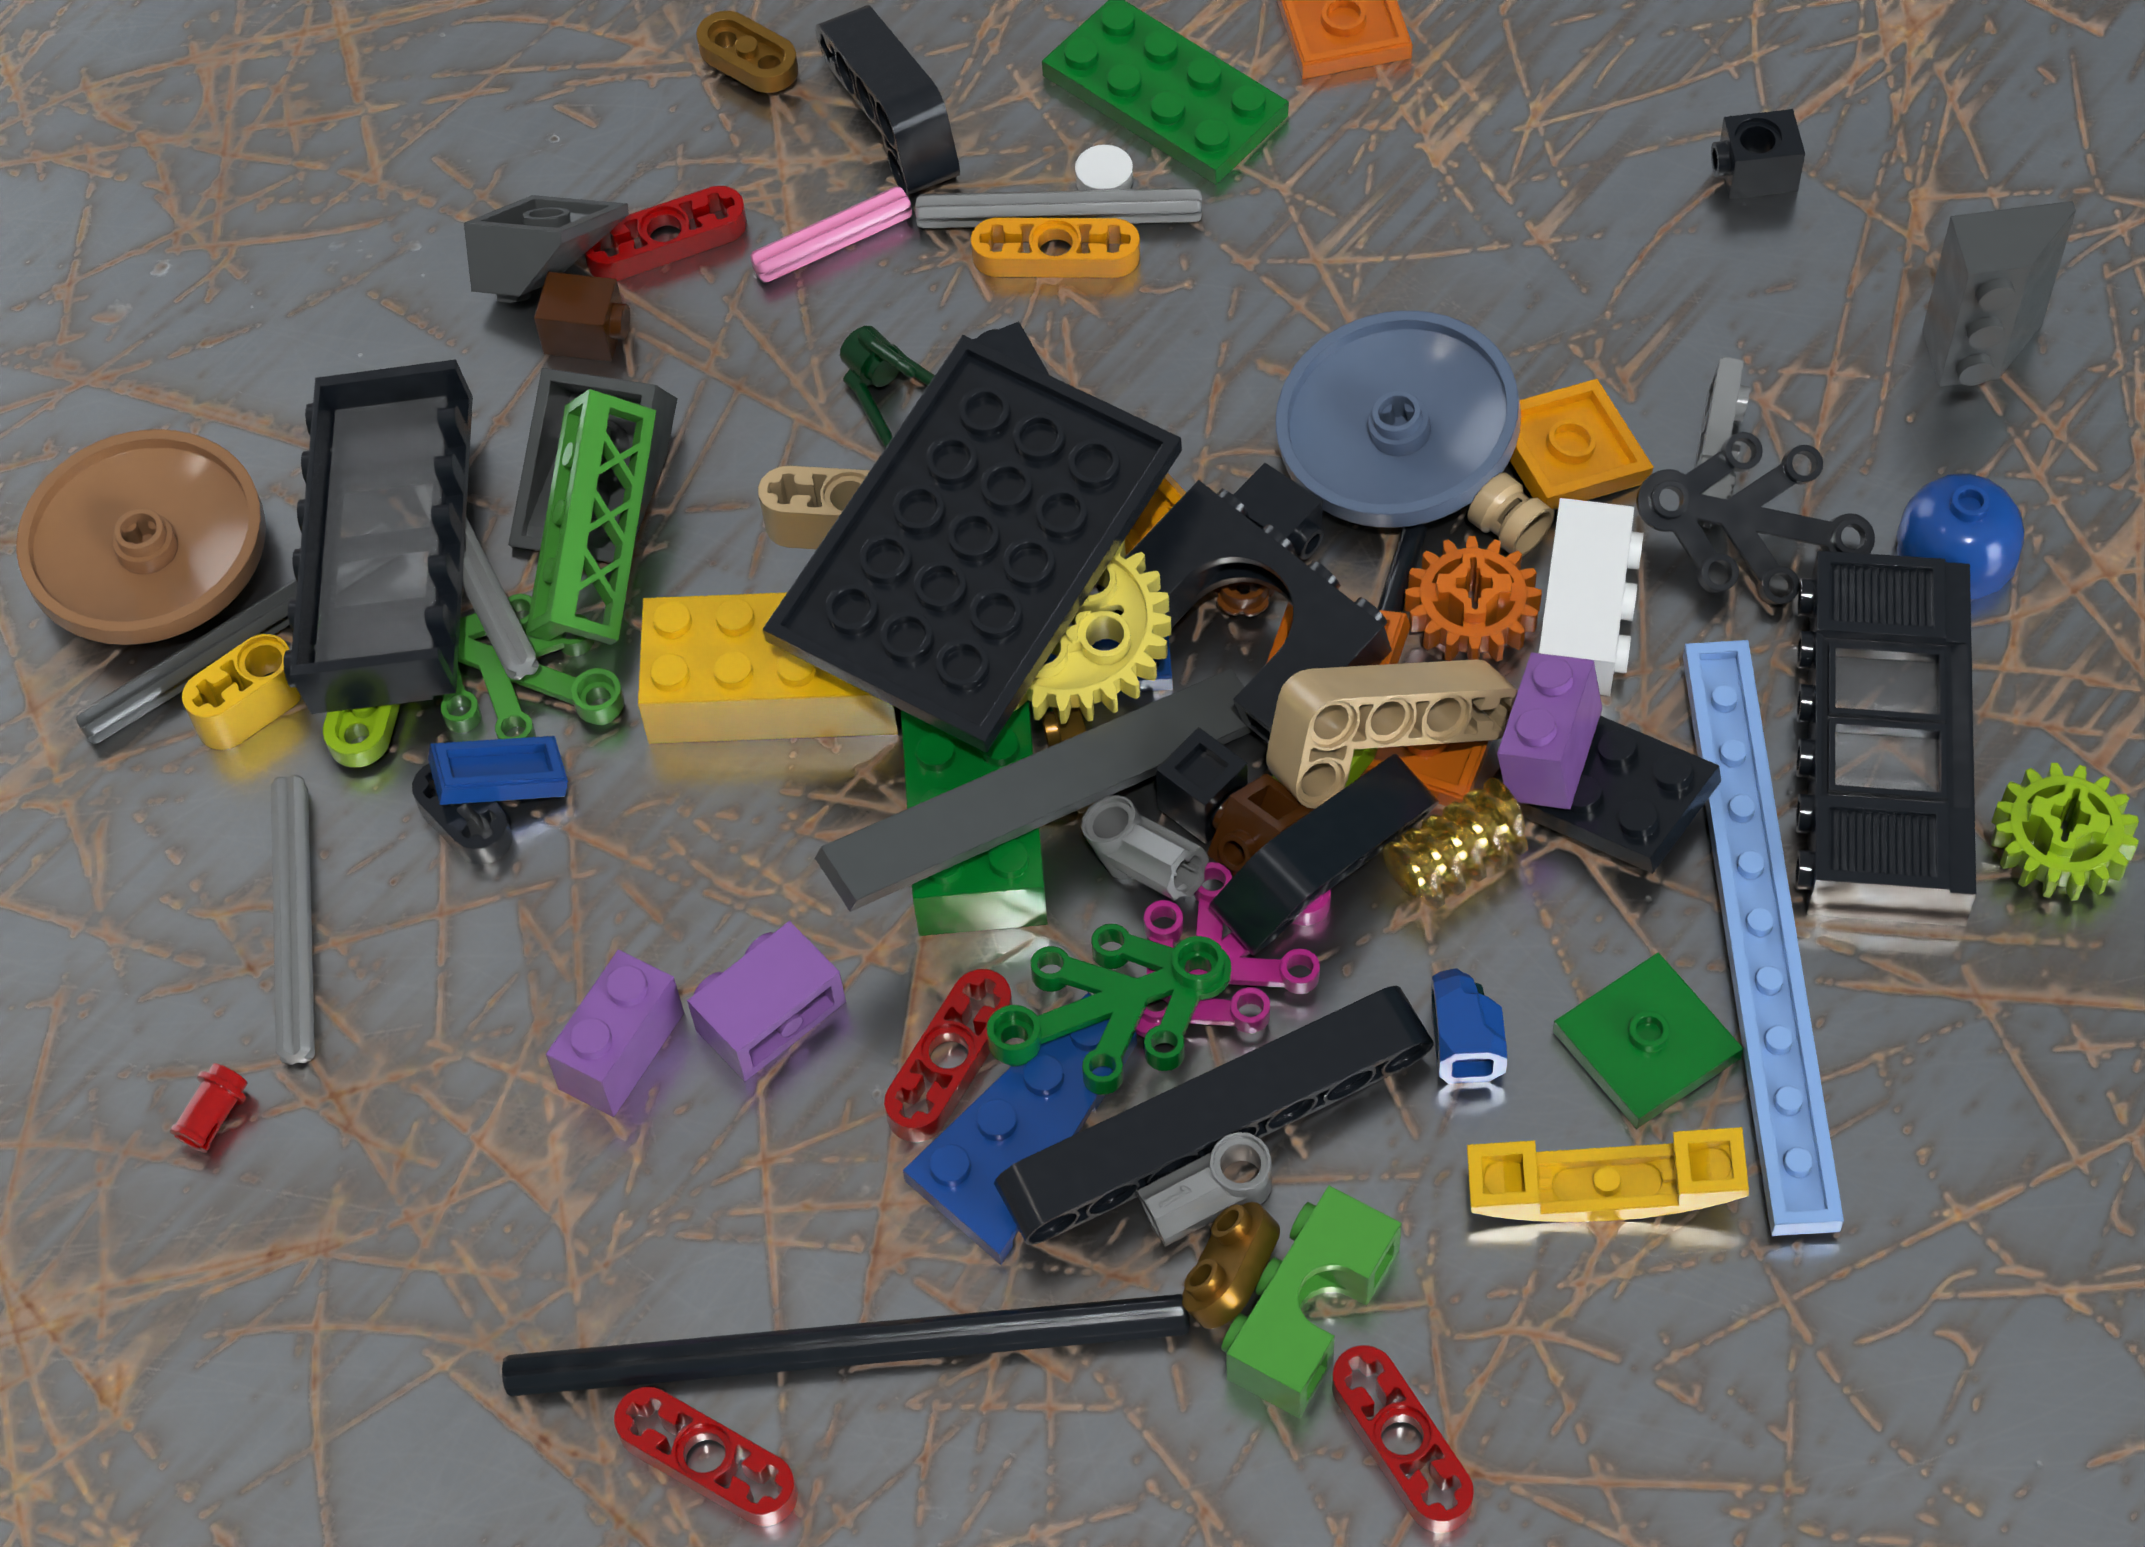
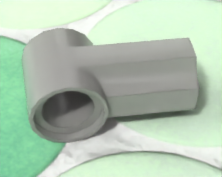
M1119 795L1107 796L1091 805L1084 814L1081 824L1083 835L1107 872L1113 877L1122 880L1134 878L1174 901L1182 896L1191 898L1204 883V872L1209 861L1205 850L1192 841L1140 815L1134 804L1127 797Z
M1236 1132L1226 1135L1218 1141L1211 1153L1137 1190L1138 1198L1157 1237L1160 1238L1166 1247L1214 1222L1223 1210L1232 1205H1242L1248 1202H1256L1260 1205L1264 1203L1272 1189L1271 1156L1268 1147L1260 1138L1250 1133ZM1238 1161L1250 1162L1259 1169L1257 1176L1245 1183H1235L1227 1179L1223 1173L1229 1165Z

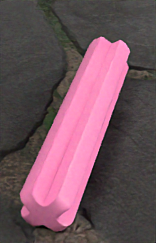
M895 186L753 251L750 255L752 267L761 282L769 283L909 219L912 215L910 200L901 187Z

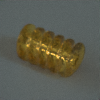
M1491 777L1484 782L1483 789L1474 788L1464 795L1462 802L1454 801L1443 808L1442 816L1433 814L1422 822L1421 829L1411 828L1402 834L1400 842L1391 841L1383 846L1386 867L1394 880L1409 896L1418 899L1423 897L1431 906L1438 909L1445 904V896L1440 887L1441 884H1444L1456 895L1466 891V883L1461 871L1464 870L1473 880L1480 882L1487 877L1486 867L1482 860L1483 857L1498 869L1508 864L1503 844L1519 856L1528 851V842L1524 834L1525 822L1523 814L1510 790L1499 779Z

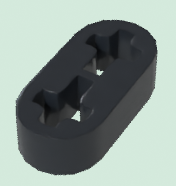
M430 765L423 766L416 773L412 782V792L418 809L429 824L463 859L469 863L484 865L501 859L508 852L512 843V831L506 814L496 801L454 804L453 806L451 804L440 805L438 796H433L432 793L435 789ZM473 819L482 829L488 830L491 828L493 834L486 839H483L478 834L471 836L467 822Z

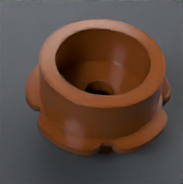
M1243 582L1221 586L1214 589V593L1218 595L1217 604L1224 612L1233 616L1239 614L1251 617L1267 609L1269 605L1268 599L1273 597L1275 590L1261 584ZM1246 589L1250 592L1248 594L1243 595L1240 594L1238 590Z

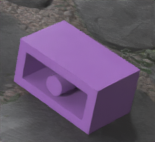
M1540 653L1530 654L1497 752L1507 801L1571 809L1602 712L1594 660Z
M788 921L774 933L768 932L755 939L746 950L745 955L723 973L715 972L706 977L698 985L694 995L687 1002L695 1030L746 1082L846 1003L840 971Z
M618 949L546 1053L558 1089L615 1117L684 1014L674 976Z

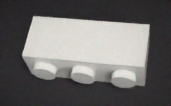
M1560 498L1539 653L1594 660L1600 695L1610 696L1614 672H1627L1631 636L1619 635L1621 620L1633 621L1637 584L1626 583L1625 580L1627 568L1639 570L1644 533L1632 531L1633 506Z

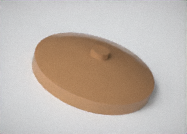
M150 429L126 432L97 441L71 455L48 474L36 488L23 511L16 539L18 565L22 577L37 605L53 622L77 636L107 644L131 645L156 642L172 638L202 625L226 608L240 594L255 572L262 555L266 535L265 514L253 480L245 467L235 456L217 443L195 434L177 430Z

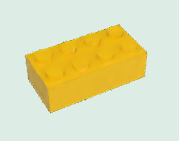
M787 592L643 598L638 707L648 744L898 734V708L766 642L762 629Z

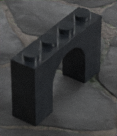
M1198 480L1125 556V559L1142 552L1145 554L1146 569L1144 573L1150 571L1159 572L1161 589L1158 592L1168 593L1169 612L1165 613V615L1171 617V628L1200 598L1212 590L1228 584L1243 582L1261 584L1277 591L1293 606V621L1286 641L1278 652L1233 699L1243 723L1269 743L1278 696L1285 682L1297 672L1306 669L1379 665L1392 651L1384 627L1387 624V620L1366 599L1359 597L1353 602L1338 589L1341 586L1339 581L1322 564L1313 560L1309 565H1306L1292 554L1294 551L1293 545L1275 527L1267 524L1261 529L1247 518L1249 515L1248 510L1232 493L1222 488L1216 494ZM1101 585L1096 587L1099 593L1105 589ZM1115 610V613L1123 614L1121 610Z

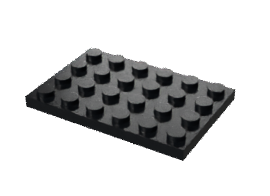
M962 335L763 627L765 640L987 753L1181 453V437Z

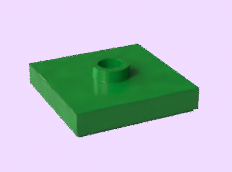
M1659 952L1556 1019L1553 1025V1033L1636 1129L1740 1060L1744 1049Z

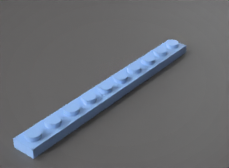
M1738 640L1685 644L1683 663L1698 757L1719 765L1721 782L1708 798L1705 806L1742 1047L1744 1048V1061L1771 1236L1840 1232L1844 1218L1749 641Z

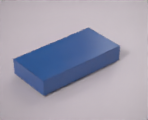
M555 736L430 743L428 761L440 805L565 797L568 780Z

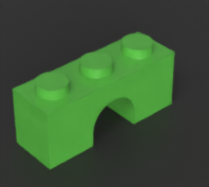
M1328 1185L1317 1205L1307 1202L1292 1226L1289 1238L1294 1240V1243L1283 1261L1276 1257L1272 1258L1263 1271L1256 1288V1294L1261 1297L1249 1317L1242 1313L1238 1314L1224 1337L1221 1350L1226 1352L1227 1380L1300 1419L1333 1364L1335 1340L1334 1335L1312 1324L1302 1313V1307L1312 1297L1326 1292L1347 1295L1367 1306L1400 1250L1402 1223Z

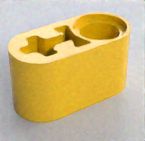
M272 634L253 636L197 673L186 683L182 692V702L200 740L207 747L216 750L234 748L292 709L300 701L301 695L296 687L291 688L285 677L284 654L290 649L282 638Z

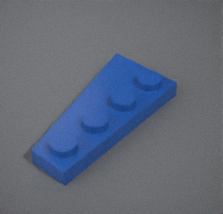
M1088 992L1083 998L1089 997L1091 994ZM1110 1019L1041 1044L1038 1054L1033 1059L1021 1066H1011L903 1169L904 1179L908 1185L1000 1265L1003 1264L1011 1251L1013 1239L1019 1229L996 1189L994 1182L1011 1165L1079 1133L1091 1112H1096L1106 1095L1095 1094L1087 1089L1083 1081L1082 1063L1085 1056L1096 1049ZM1136 1031L1122 1059L1123 1066L1137 1045ZM1100 1066L1095 1068L1092 1073L1103 1077L1110 1075L1114 1070L1107 1066Z

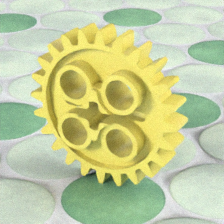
M1125 540L1123 541L1096 583L1097 585L1104 586L1105 589L1100 593L1088 595L1072 620L1073 626H1069L1051 653L1056 655L1057 658L1043 665L1015 710L1029 700L1033 705L1034 719L1040 720L1048 707H1055L1058 711L1060 723L1066 724L1071 708L1080 707L1083 716L1089 722L1093 721L1094 704L1101 701L1111 712H1118L1117 693L1120 691L1134 699H1138L1140 697V684L1137 676L1155 681L1157 678V666L1153 659L1167 658V640L1164 637L1170 636L1172 629L1171 617L1165 615V613L1169 612L1168 593L1158 592L1161 589L1158 571L1144 573L1146 569L1145 554L1139 552L1125 559ZM1115 610H1121L1123 614L1119 615L1115 613ZM1102 639H1111L1120 643L1116 648L1105 651L1092 647L1095 642Z

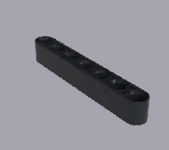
M1390 986L1018 1161L1004 1170L996 1178L994 1185L1026 1244L1042 1243L1137 1198V1190L1211 1153L1216 1143L1226 1135L1242 1132L1262 1138L1411 1066L1432 1049L1434 1042L1401 987Z

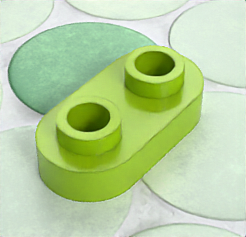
M401 703L327 712L323 725V737L334 760L347 767H363L380 759L388 749ZM358 737H367L365 740L359 743L351 744V742Z

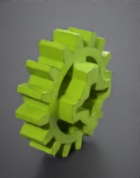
M2051 763L2045 778H2042L2034 769H2027L2021 785L2011 781L2008 783L2002 800L1998 801L1991 822L1996 826L1991 838V845L2005 848L2000 861L2001 867L2006 869L2019 866L2023 871L2018 884L2022 887L2032 883L2035 879L2043 882V897L2050 898L2058 886L2066 888L2071 901L2078 900L2083 886L2086 884L2097 895L2104 893L2109 878L2117 881L2122 879L2128 863L2132 860L2139 840L2133 837L2139 823L2138 816L2124 814L2130 798L2126 793L2111 797L2106 792L2111 779L2106 775L2095 783L2087 781L2086 766L2079 765L2074 771L2073 776H2065L2058 763ZM2064 820L2068 822L2066 833L2069 835L2066 842L2061 840L2063 833L2061 825Z

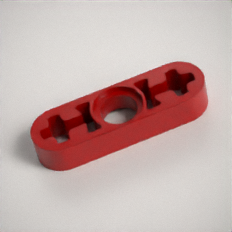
M712 186L629 214L584 254L588 270L594 277L611 278L620 281L731 243L741 237L747 227L742 196L733 188ZM722 211L725 218L717 219L713 213ZM689 220H695L696 229L691 230ZM662 226H674L681 230L676 238L666 242L655 241L650 237L655 229ZM639 237L641 247L636 249L634 239ZM614 248L617 254L608 257L604 250Z
M977 969L964 974L958 979L885 1094L884 1105L889 1127L899 1138L908 1142H923L935 1137L942 1130L990 1054L987 1036L988 1020L998 1009L1013 1005L1010 986L999 973L988 969ZM987 993L992 994L995 1008L984 1005L979 1010L973 1020L974 1033L966 1026L972 1017L970 998L982 1000ZM945 1042L960 1043L968 1050V1056L965 1061L954 1068L939 1067L932 1062L930 1057L933 1050ZM925 1077L932 1083L926 1095L929 1113L917 1111L911 1119L905 1117L903 1103L915 1105L926 1090Z
M1367 1345L1355 1346L1346 1350L1338 1357L1333 1368L1332 1392L1338 1406L1415 1522L1422 1528L1435 1533H1447L1458 1529L1466 1522L1472 1508L1474 1488L1469 1474L1389 1356L1382 1350ZM1357 1369L1366 1377L1375 1373L1379 1375L1376 1379V1394L1384 1407L1372 1420H1368L1367 1417L1374 1416L1375 1402L1367 1390L1362 1386L1356 1387L1353 1390L1349 1388L1352 1385V1371ZM1394 1399H1397L1399 1401L1396 1403H1392ZM1393 1423H1409L1418 1429L1423 1442L1413 1453L1407 1455L1395 1454L1384 1445L1381 1438L1383 1431ZM1432 1456H1435L1438 1460L1431 1461L1429 1474L1438 1488L1444 1491L1453 1487L1456 1490L1453 1496V1508L1448 1510L1439 1502L1429 1506L1425 1503L1428 1500L1429 1485L1420 1469L1428 1463ZM1414 1473L1410 1478H1407L1405 1476L1407 1474Z
M642 1387L626 1394L617 1405L614 1423L620 1440L629 1453L747 1522L757 1526H772L785 1520L795 1508L798 1497L796 1483L789 1465L780 1457L658 1388ZM655 1410L658 1411L662 1426L665 1430L676 1436L671 1454L667 1455L671 1447L667 1437L654 1429L647 1428L641 1436L638 1435V1430L633 1420L638 1414L649 1418ZM704 1440H713L720 1443L725 1448V1457L719 1467L706 1473L696 1472L688 1467L686 1464L687 1454L696 1443ZM741 1458H745L741 1463L745 1476L753 1481L765 1484L771 1476L775 1477L774 1481L779 1493L775 1499L770 1496H763L758 1503L753 1502L754 1498L750 1486L735 1477ZM730 1483L729 1488H724L726 1485Z

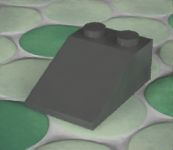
M542 368L508 546L540 552L565 405L589 389L657 410L636 532L637 537L667 457L678 398L654 384ZM609 414L606 432L621 454L632 447L636 423ZM603 454L601 459V465L607 462ZM630 456L627 457L626 459H624V461H625L626 465L628 466V468H629ZM609 468L599 474L597 491L609 510L612 511L623 504L625 489L612 468ZM592 512L591 523L597 520L594 512ZM621 513L614 517L618 525ZM601 525L589 532L587 548L595 561L611 563L614 558L615 546Z

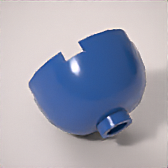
M1950 474L1924 485L1909 500L1903 511L1896 535L1898 542L1896 554L1897 556L1945 559V562L1970 564L1971 600L1983 598L1999 591L2014 576L2024 544V526L2021 512L2006 490L1990 479L1972 474Z

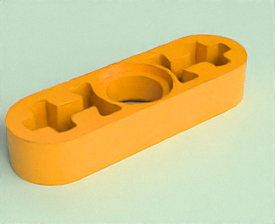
M990 218L979 223L971 234L973 263L981 273L991 277L1119 278L1133 272L1140 262L1138 230L1130 222L1118 218ZM1050 240H1063L1071 245L1068 252L1059 256H1050L1040 250L1041 246ZM1023 242H1029L1030 253H1022L1024 252ZM995 243H1004L1002 251L999 252L992 251L993 245ZM1082 243H1088V253H1082ZM1109 244H1120L1119 252H1107Z

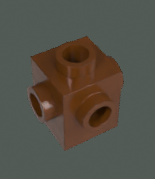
M1266 773L1230 795L1220 806L1213 818L1212 827L1216 829L1207 855L1217 863L1226 866L1234 877L1245 863L1264 845L1315 808H1307L1302 805L1280 782Z

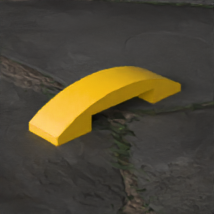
M1742 1127L1673 1132V1143L1541 1152H1536L1535 1140L1467 1145L1471 1212L1485 1216L1541 1222L1617 1221L1683 1213L1728 1203L1749 1196Z

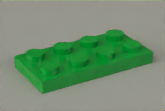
M1108 0L1042 60V71L1045 78L1215 185L1288 117L1289 101L1125 0Z

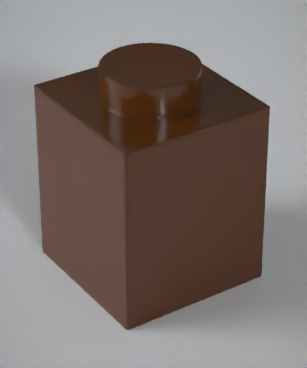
M548 272L534 316L543 353L612 362L618 339H626L630 327V308L628 304H622L617 279Z

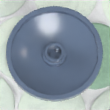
M1392 311L1370 315L1352 321L1327 334L1315 343L1295 364L1282 387L1276 410L1278 444L1291 479L1322 499L1324 511L1352 523L1373 527L1396 528L1428 523L1452 514L1470 504L1490 479L1504 471L1517 445L1521 425V408L1516 380L1509 363L1497 346L1484 334L1460 320L1424 311Z

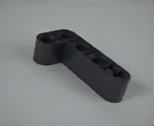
M867 5L817 24L815 31L823 57L834 75L882 134L890 169L898 187H901L908 196L959 176L960 166L950 122L937 86L873 8Z
M1393 754L1270 840L1245 863L1212 900L1209 907L1252 955H1255L1285 931L1309 904L1413 829L1438 805L1439 800L1397 754Z

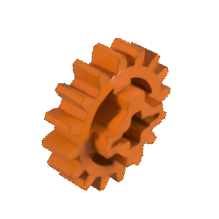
M1468 536L1466 548L1457 549L1455 544L1449 539L1443 541L1441 557L1432 552L1425 551L1422 554L1421 569L1411 568L1409 572L1408 589H1405L1404 605L1405 611L1410 612V631H1424L1423 647L1429 650L1438 644L1444 645L1445 660L1452 661L1459 651L1466 652L1468 660H1479L1480 653L1488 651L1496 662L1503 660L1504 644H1508L1517 650L1523 648L1525 632H1535L1537 628L1542 590L1535 588L1537 572L1534 568L1521 570L1522 553L1515 551L1506 557L1500 554L1501 541L1496 539L1489 544L1487 549L1478 548L1475 536ZM1469 591L1474 594V602L1477 603V609L1472 608V598H1468Z

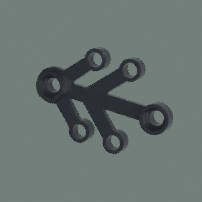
M1740 432L1731 436L1724 442L1720 452L1687 474L1673 469H1665L1651 474L1642 482L1636 498L1637 509L1642 520L1657 531L1673 532L1698 569L1697 577L1700 585L1712 593H1720L1733 587L1739 577V568L1732 557L1716 553L1697 520L1721 525L1758 581L1760 597L1766 603L1774 606L1792 601L1799 592L1800 582L1793 570L1778 565L1758 533L1821 546L1822 551L1870 554L1874 547V530L1871 524L1860 515L1848 513L1826 521L1761 507L1793 485L1806 484L1820 475L1823 469V459L1820 452L1810 445H1799L1789 450L1784 455L1780 465L1727 500L1702 495L1701 493L1731 471L1744 472L1759 463L1763 453L1762 444L1751 433ZM1736 441H1742L1750 447L1751 458L1747 463L1738 462L1733 457L1732 446ZM1796 454H1803L1810 459L1811 471L1807 476L1800 475L1794 470L1792 462ZM1663 489H1671L1677 493L1679 506L1675 511H1668L1661 506L1659 496ZM1845 527H1852L1859 533L1860 544L1856 549H1850L1843 544L1841 534ZM1713 562L1721 563L1727 569L1728 578L1723 585L1715 584L1709 578L1708 569ZM1773 575H1780L1787 581L1788 591L1784 597H1777L1770 591L1769 581Z

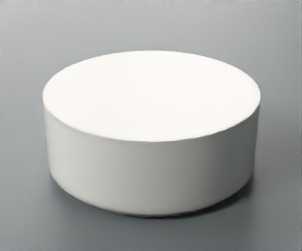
M1096 145L1081 153L1076 161L1075 173L1078 190L1131 189L1132 160L1119 147Z

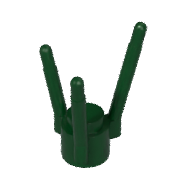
M863 326L850 333L840 348V359L849 368L843 381L855 392L874 430L886 448L893 436L867 388L868 385L885 386L892 382L900 371L907 377H915L928 386L935 375L907 357L895 344H891L873 326Z

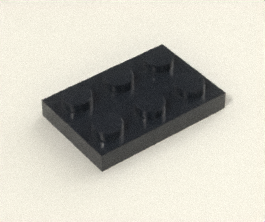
M1600 716L1571 809L1507 801L1500 768L1485 787L1489 802L1653 874L1720 784L1721 775L1719 765Z

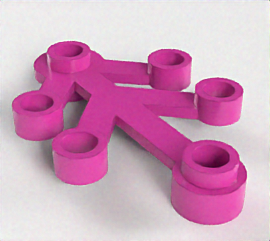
M1207 863L1204 872L1205 881L1216 879L1221 881L1224 886L1219 890L1210 891L1201 885L1194 893L1196 900L1199 902L1196 936L1208 937L1216 941L1227 953L1231 961V979L1229 984L1284 987L1294 994H1305L1312 991L1319 982L1320 963L1317 956L1311 951L1301 948L1293 949L1287 952L1282 959L1245 958L1250 952L1232 932L1222 939L1223 921L1209 905L1232 879V875L1229 869L1220 863ZM1331 889L1309 904L1292 923L1309 926L1323 920L1330 909ZM1159 900L1147 907L1144 913V930L1150 941L1173 948V943L1179 940L1183 933V913L1177 904L1168 900ZM1159 917H1168L1175 922L1174 925L1166 929L1157 928L1152 924ZM1302 965L1309 968L1311 973L1306 977L1298 978L1292 976L1288 970L1294 966ZM1147 968L1146 975L1155 972V970ZM1195 969L1189 973L1202 975L1208 972L1202 969ZM1247 987L1237 991L1231 1000L1216 998L1200 1000L1189 1024L1235 1026L1242 1032L1256 1033L1263 1030L1269 1023L1270 1000L1266 993L1254 987ZM1172 995L1160 1000L1169 1003ZM1246 1004H1254L1260 1007L1262 1011L1256 1016L1247 1017L1242 1015L1239 1009ZM1146 1007L1137 1026V1034L1145 1038L1150 1029L1159 1026L1167 1007L1162 1011H1151Z

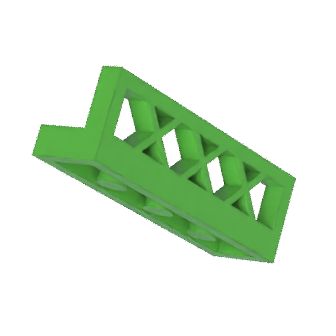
M592 389L587 390L565 405L526 635L549 641L564 632H568L610 645L619 641L657 410ZM609 414L636 423L632 447L621 454L606 432ZM602 454L607 460L603 465H601ZM630 456V462H629V468H628V466L626 465L624 459H626L627 457ZM609 468H612L625 489L623 504L612 511L609 510L597 491L599 474ZM592 512H594L597 520L591 523ZM621 513L618 525L614 517ZM601 525L615 546L613 562L602 569L599 568L587 548L589 532ZM584 570L588 577L581 581ZM611 571L610 582H608L604 575ZM591 583L606 605L603 624L575 616L579 591Z

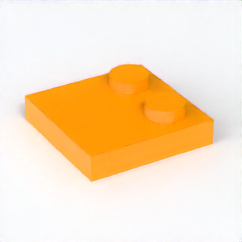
M1598 379L1520 400V433L1510 462L1532 498H1539L1553 510L1559 508L1560 498L1583 501L1591 500L1639 486L1652 474L1653 465Z

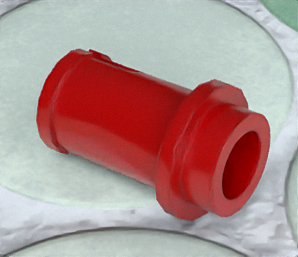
M213 1063L208 1072L201 1071L197 1080L201 1083L177 1123L173 1124L170 1129V1133L175 1138L203 1153L208 1152L212 1140L235 1103L242 1105L246 1100L243 1091L248 1082L233 1070L217 1063Z

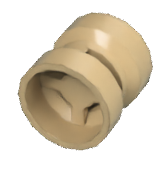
M1506 472L1496 475L1481 488L1472 501L1467 514L1468 521L1482 532H1493L1499 537V541H1501L1500 546L1509 554L1519 551L1522 553V557L1531 552L1540 543L1550 529L1555 517L1554 510L1537 497L1529 499L1523 494V485Z

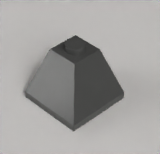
M531 195L465 222L464 230L471 292L496 294L497 301L506 303L520 302L531 298V291L544 286L548 272H565L629 215L628 203Z

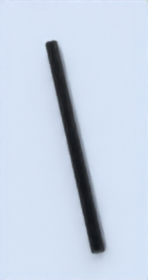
M1182 1294L513 1354L503 1359L502 1382L508 1395L521 1396L1182 1336L1189 1332L1190 1315L1182 1305Z

